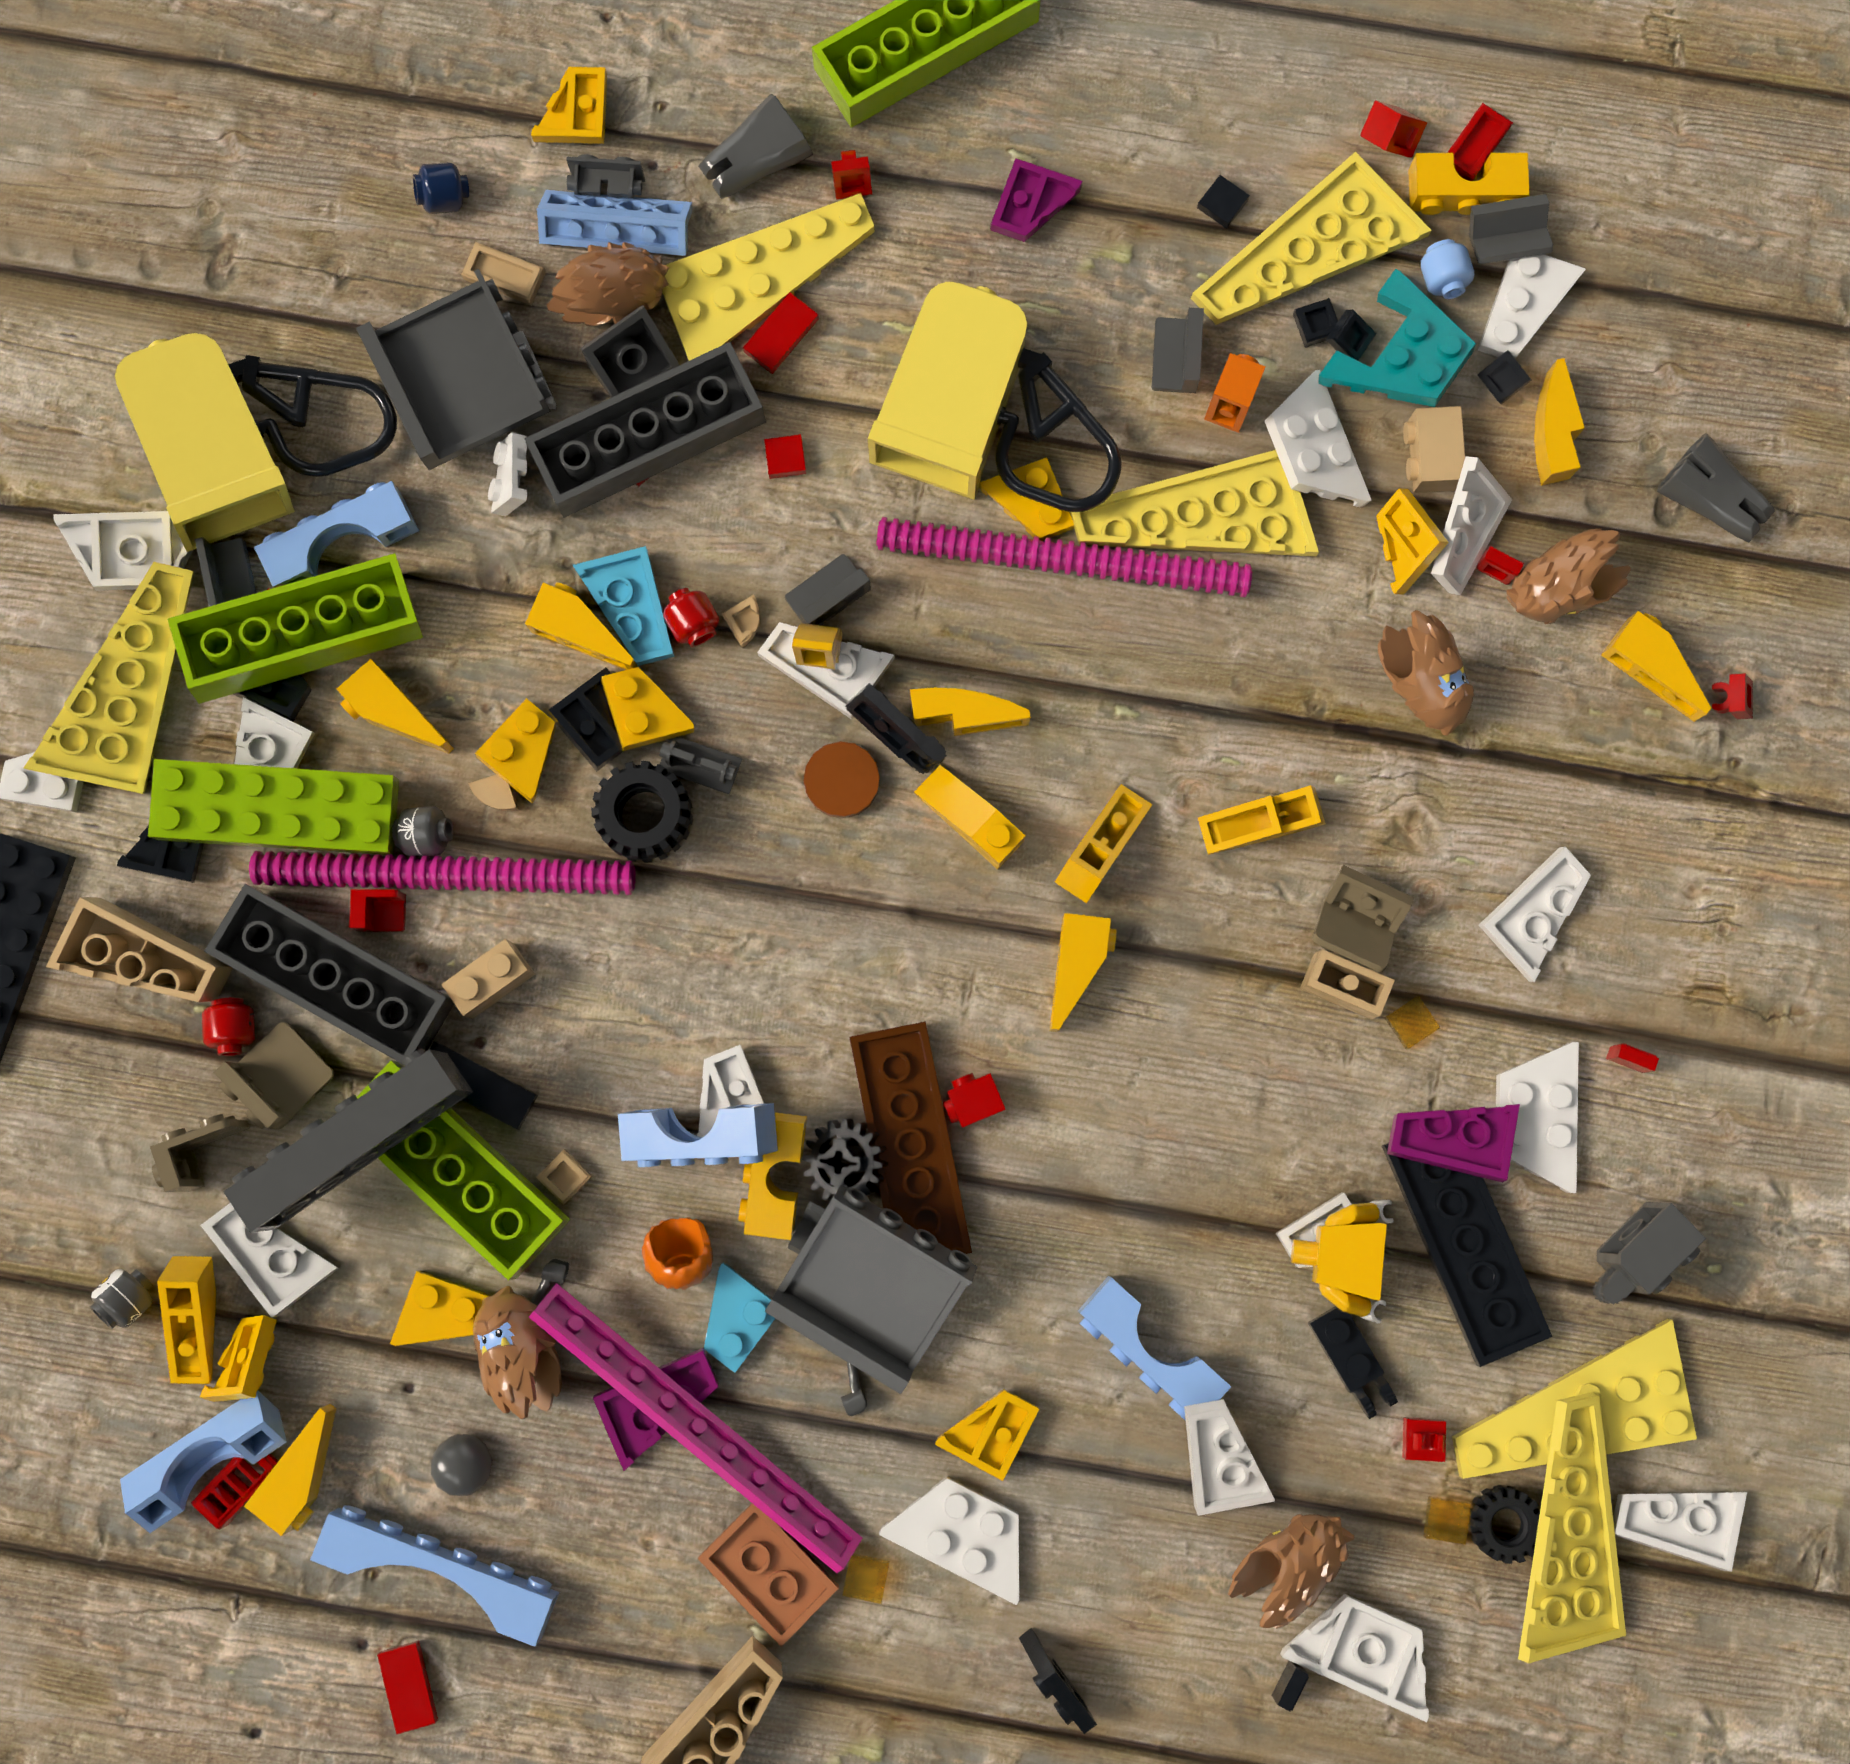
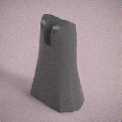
M770 94L726 140L704 158L698 167L708 180L715 179L712 186L720 198L724 199L742 191L768 175L811 157L813 152L805 136L776 96Z
M1707 433L1703 434L1687 450L1657 489V492L1706 517L1727 532L1748 543L1760 530L1759 523H1765L1775 512L1768 499L1737 470L1722 449Z

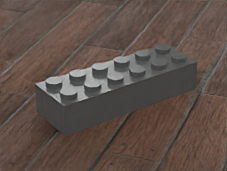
M728 342L524 439L563 518L760 426L766 423L763 406L731 342Z
M244 884L204 950L207 954L401 1064L413 1052L422 1048L425 1052L428 1050L454 1006L453 1001L447 995L261 890Z
M423 1048L413 1052L402 1061L405 1067L395 1074L391 1075L390 1072H386L370 1082L368 1086L371 1090L360 1098L353 1095L339 1103L334 1108L337 1114L325 1122L322 1119H318L307 1125L300 1131L303 1137L292 1145L285 1142L266 1154L268 1161L257 1169L254 1166H250L236 1174L231 1179L234 1185L223 1192L249 1232L275 1230L473 1093L448 1053L430 1049L425 1052Z

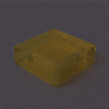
M1419 995L1384 1017L1406 1050L1440 1029V1026Z
M1428 1496L1423 1536L1426 1539L1466 1545L1471 1504L1464 1501Z
M853 1554L849 1560L842 1596L882 1604L890 1561Z

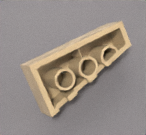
M98 897L79 898L46 965L47 968L65 970L91 978H100L117 984L143 988L152 992L195 1002H207L218 999L233 969L207 954L204 950Z
M752 1636L641 1758V1764H734L742 1754L752 1730L757 1726L783 1679L782 1662Z

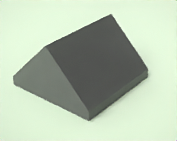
M643 305L581 347L589 369L610 397L616 396L680 365Z

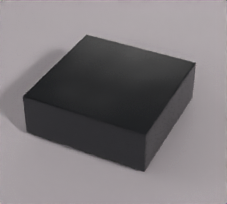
M1219 175L1198 202L1197 209L1227 229L1248 202L1250 195Z
M1330 298L1294 309L1293 317L1305 348L1326 341V338L1338 322Z
M1354 309L1345 310L1326 338V341L1336 351L1359 361L1377 333Z
M1509 350L1477 374L1501 405L1532 381Z
M1288 1661L1271 1695L1278 1706L1289 1712L1293 1711L1309 1679L1308 1673L1302 1666Z

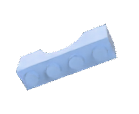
M392 481L376 483L370 486L365 491V494L353 500H341L331 507L332 510L322 515L305 517L297 523V527L286 532H275L265 537L263 543L255 546L254 549L272 586L276 588L317 576L318 563L322 553L327 546L342 536L363 534L376 539L387 547L419 532L410 510Z
M774 1103L745 1104L719 1109L712 1129L704 1137H698L688 1132L680 1124L672 1108L640 1109L618 1114L621 1161H637L638 1167L661 1165V1160L666 1159L671 1160V1166L695 1164L694 1158H704L705 1165H718L729 1163L728 1157H739V1164L763 1162L764 1154L778 1151Z
M1108 1276L1078 1310L1085 1317L1079 1324L1096 1339L1102 1334L1114 1344L1109 1351L1126 1367L1133 1361L1144 1371L1138 1378L1156 1394L1161 1388L1173 1398L1168 1405L1184 1420V1406L1220 1400L1231 1388L1223 1378L1198 1356L1179 1363L1162 1362L1151 1357L1143 1348L1137 1333V1318L1141 1304L1112 1277Z
M257 1391L255 1398L240 1399L121 1478L120 1483L125 1514L151 1533L185 1510L188 1496L196 1482L207 1470L217 1463L229 1458L240 1457L248 1460L253 1465L285 1444L287 1441L279 1409Z

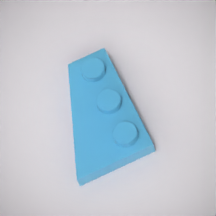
M646 546L573 565L638 666L675 657Z

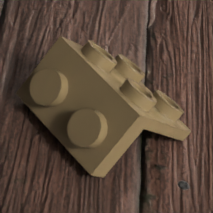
M1343 865L1324 897L1312 937L1313 941L1325 950L1338 953L1365 968L1383 972L1388 965L1395 933L1412 907L1414 897Z
M284 1022L278 1023L238 1063L225 1061L213 1072L222 1081L219 1084L220 1089L232 1100L236 1101L239 1099L248 1108L245 1112L247 1117L261 1129L265 1126L269 1129H282L334 1077V1070L288 1023Z
M223 1114L200 1121L201 1128L186 1132L185 1128L162 1135L163 1142L150 1146L155 1164L152 1166V1173L158 1186L163 1187L164 1192H191L205 1187L193 1150L250 1129L248 1121L237 1120L235 1116L224 1118Z

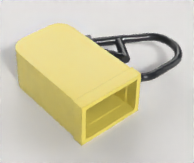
M956 282L940 283L929 291L879 416L874 421L869 433V463L975 500L980 487L981 475L998 428L1002 423L1004 426L996 446L995 461L998 473L1004 483L1020 496L1067 512H1084L1104 503L1115 490L1122 468L1120 451L1114 439L1054 371L1050 358L1044 352L1040 354L1024 348L1027 321L1025 313L1017 304L998 297L993 290L987 287L978 286L975 289ZM1020 368L1022 370L1018 378L1028 430L1035 442L1039 443L1069 417L1074 415L1104 448L1108 457V471L1102 486L1094 494L1081 499L1066 498L1024 483L1011 470L1008 454L1019 424V417L1012 412L1006 411V405ZM1039 378L1046 383L1063 403L1043 420L1035 387V381Z
M192 333L171 340H156L148 348L133 352L124 357L118 364L115 373L117 387L167 504L166 509L186 552L197 549L195 543L197 538L203 537L211 544L295 512L281 472L275 466L264 443V434L268 435L276 455L288 468L299 474L313 477L335 474L378 457L390 446L396 434L397 416L394 406L386 392L373 381L354 375L261 362L260 357L246 355L245 359L228 364L216 341L204 334ZM260 377L297 382L293 407L259 384ZM242 382L243 391L296 427L306 426L312 384L361 390L372 396L378 403L384 418L383 430L379 438L368 447L324 463L305 462L290 452L274 419L268 418L259 422L253 419L237 383Z

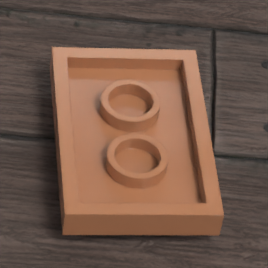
M753 1503L697 1558L781 1647L839 1589V1585L788 1532Z

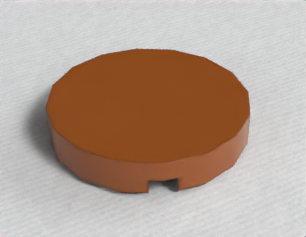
M839 741L823 746L812 755L806 765L803 781L807 797L817 810L830 817L844 818L859 815L871 806L878 794L880 776L877 764L868 751L855 743Z

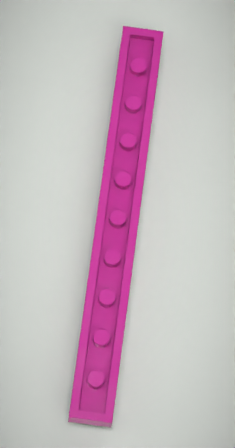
M556 1283L529 1316L531 1320L834 1572L839 1573L845 1568L863 1539L858 1533Z

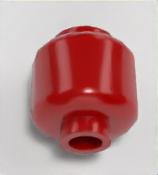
M682 588L669 596L670 603L665 607L663 617L678 643L696 647L709 641L716 635L715 629L719 624V617L705 592H690L688 588Z
M229 997L212 1000V1006L207 1007L202 1012L203 1043L209 1048L217 1049L219 1056L242 1054V1048L249 1046L255 1041V1019L252 1007L244 1004L242 998Z

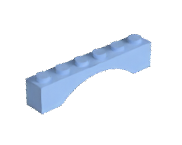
M344 1505L343 1509L337 1508L328 1513L312 1553L311 1561L347 1575L365 1568L384 1565L413 1566L435 1572L455 1582L470 1594L486 1612L498 1633L534 1647L542 1639L559 1595L558 1591L550 1589L552 1586L550 1582L535 1576H530L528 1580L513 1574L515 1570L512 1567L499 1562H492L491 1566L476 1560L477 1555L466 1549L455 1548L454 1551L439 1546L440 1540L430 1535L417 1534V1537L402 1532L403 1526L396 1522L385 1519L380 1520V1523L365 1518L366 1512L357 1507Z

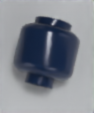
M453 163L423 164L418 174H413L416 204L422 205L429 214L458 212L462 207L463 198H469L467 175H460L457 166Z

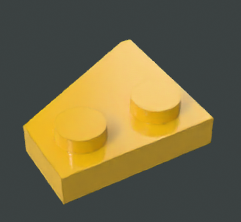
M568 67L560 81V88L552 94L546 105L547 112L538 126L534 125L531 131L534 142L604 144L607 71L605 67Z
M1047 457L1012 470L1024 483L1063 496ZM1000 475L980 482L981 492L993 498L1004 508V512L1014 521L1020 522L1025 527V531L1033 538L1034 536H1039V540L1044 541L1046 538H1052L1074 529V522L1069 512L1018 495L1004 483Z
M1399 488L1376 517L1379 531L1384 539L1383 551L1385 560L1392 562L1396 581L1390 583L1391 589L1394 594L1404 595L1449 542L1410 490Z
M639 667L602 676L601 682L623 751L694 733L693 722Z
M526 698L476 751V758L495 774L499 775L529 802L533 803L537 797L538 784L546 765L547 752L553 740L556 723Z
M416 1271L390 1344L399 1346L472 1336L474 1320L482 1306V1300L491 1295L423 1271Z
M265 1315L241 1319L232 1335L230 1344L224 1350L217 1363L219 1366L224 1367V1370L214 1388L204 1386L200 1398L218 1402L256 1397V1393L263 1382V1368L266 1357L274 1343L273 1332L276 1319Z
M1003 1389L941 1434L935 1441V1445L1003 1481L1039 1411V1407Z

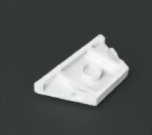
M1316 370L1264 420L1292 490L1303 493L1313 492L1322 498L1330 500L1341 497L1354 501L1353 506L1363 507L1372 501L1329 391L1326 386L1318 384L1321 371Z
M168 511L53 514L56 525L96 591L135 590L153 562L184 569L193 550L186 552Z
M1579 1042L1567 1043L1558 1049L1496 1075V1107L1520 1104L1511 1162L1519 1164L1537 1177H1542L1560 1187L1566 1193H1576Z
M946 1476L932 1487L928 1493L919 1497L901 1514L881 1527L879 1531L880 1536L1015 1605L1018 1604L1019 1514L1017 1511Z
M1344 1594L1282 1648L1280 1655L1283 1658L1420 1720L1428 1721L1429 1709L1426 1707L1424 1684L1426 1683V1671L1422 1658V1652L1424 1651L1423 1632L1420 1627Z

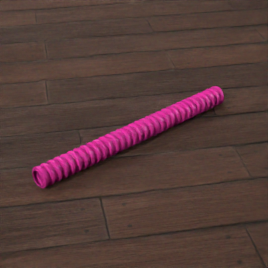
M882 517L878 525L876 546H878L879 551H883L884 547L890 548V552L901 549L903 554H907L908 550L913 551V555L924 552L926 557H930L931 553L936 554L937 558H942V555H948L949 560H953L954 556L960 557V561L971 558L972 563H977V559L983 560V564L994 561L996 566H1000L1001 562L1007 563V567H1012V564H1018L1019 569H1023L1025 565L1030 566V570L1041 567L1042 572H1047V568L1053 569V573L1064 570L1065 575H1070L1072 571L1076 572L1077 576L1087 573L1089 578H1093L1094 574L1100 575V579L1111 576L1112 581H1117V578H1123V582L1128 583L1129 579H1134L1135 584H1140L1142 580L1146 581L1147 585L1157 582L1159 587H1163L1164 584H1170V588L1174 589L1176 585H1180L1182 590L1193 587V591L1198 592L1200 588H1204L1206 593L1216 590L1217 594L1220 595L1223 594V591H1227L1229 596L1240 593V597L1244 598L1249 594L1252 581L1251 564L1248 563L1244 567L1239 566V562L1227 565L1225 560L1218 564L1215 559L1204 562L1202 557L1195 561L1192 560V556L1180 559L1178 554H1175L1174 558L1169 557L1168 553L1157 556L1155 551H1152L1150 555L1145 554V550L1133 553L1132 548H1128L1127 552L1121 551V547L1110 550L1108 545H1105L1104 549L1098 548V544L1086 547L1085 542H1081L1080 546L1074 545V541H1069V544H1063L1062 539H1058L1057 543L1051 542V538L1040 541L1039 536H1034L1032 540L1028 539L1027 535H1022V538H1016L1015 533H1011L1010 537L1004 536V532L993 535L992 530H987V534L981 533V529H975V532H970L968 527H964L963 531L957 530V526H952V529H946L945 524H941L940 528L934 527V523L923 526L922 521H917L916 525L911 524V520H905V523H900L898 518H894L892 522L888 521L887 517Z
M255 851L249 862V875L253 884L261 885L264 882L268 886H272L275 882L279 886H284L288 882L290 886H297L300 883L301 886L308 887L312 883L313 886L320 887L324 883L326 887H332L336 883L338 887H345L348 884L351 888H356L358 884L362 888H368L372 884L374 888H380L384 885L387 889H392L394 885L398 889H404L408 885L410 889H416L420 886L423 890H428L430 886L434 890H440L444 886L446 890H452L453 887H457L459 891H463L465 887H468L470 891H476L477 887H480L482 891H488L489 888H493L495 892H499L501 888H505L506 892H512L513 888H516L518 892H524L525 889H529L531 893H535L537 889H541L542 893H547L549 889H553L554 893H560L561 890H565V893L571 894L573 890H577L578 894H583L585 890H589L590 894H596L597 891H601L603 895H607L609 891H613L614 895H619L621 891H625L626 895H631L635 889L636 870L633 862L627 861L626 864H621L619 860H615L614 864H609L608 860H603L601 864H597L596 860L585 863V860L579 859L577 863H574L572 859H567L565 863H562L560 859L550 862L549 859L543 858L541 862H538L536 858H531L529 862H526L524 858H519L515 862L513 858L509 857L505 861H502L500 857H495L493 861H490L488 857H483L481 861H478L477 857H470L469 860H466L464 856H459L457 860H454L452 856H447L445 860H442L441 856H434L433 859H430L429 856H422L421 859H418L416 856H410L407 859L405 855H399L397 858H394L392 854H387L385 858L380 854H375L371 858L369 854H363L359 857L356 853H351L349 857L345 853H339L335 857L333 853H327L323 856L320 852H315L313 856L309 852H303L299 856L297 852H291L287 855L286 852L280 851L275 855L273 851H267L264 855L261 851Z

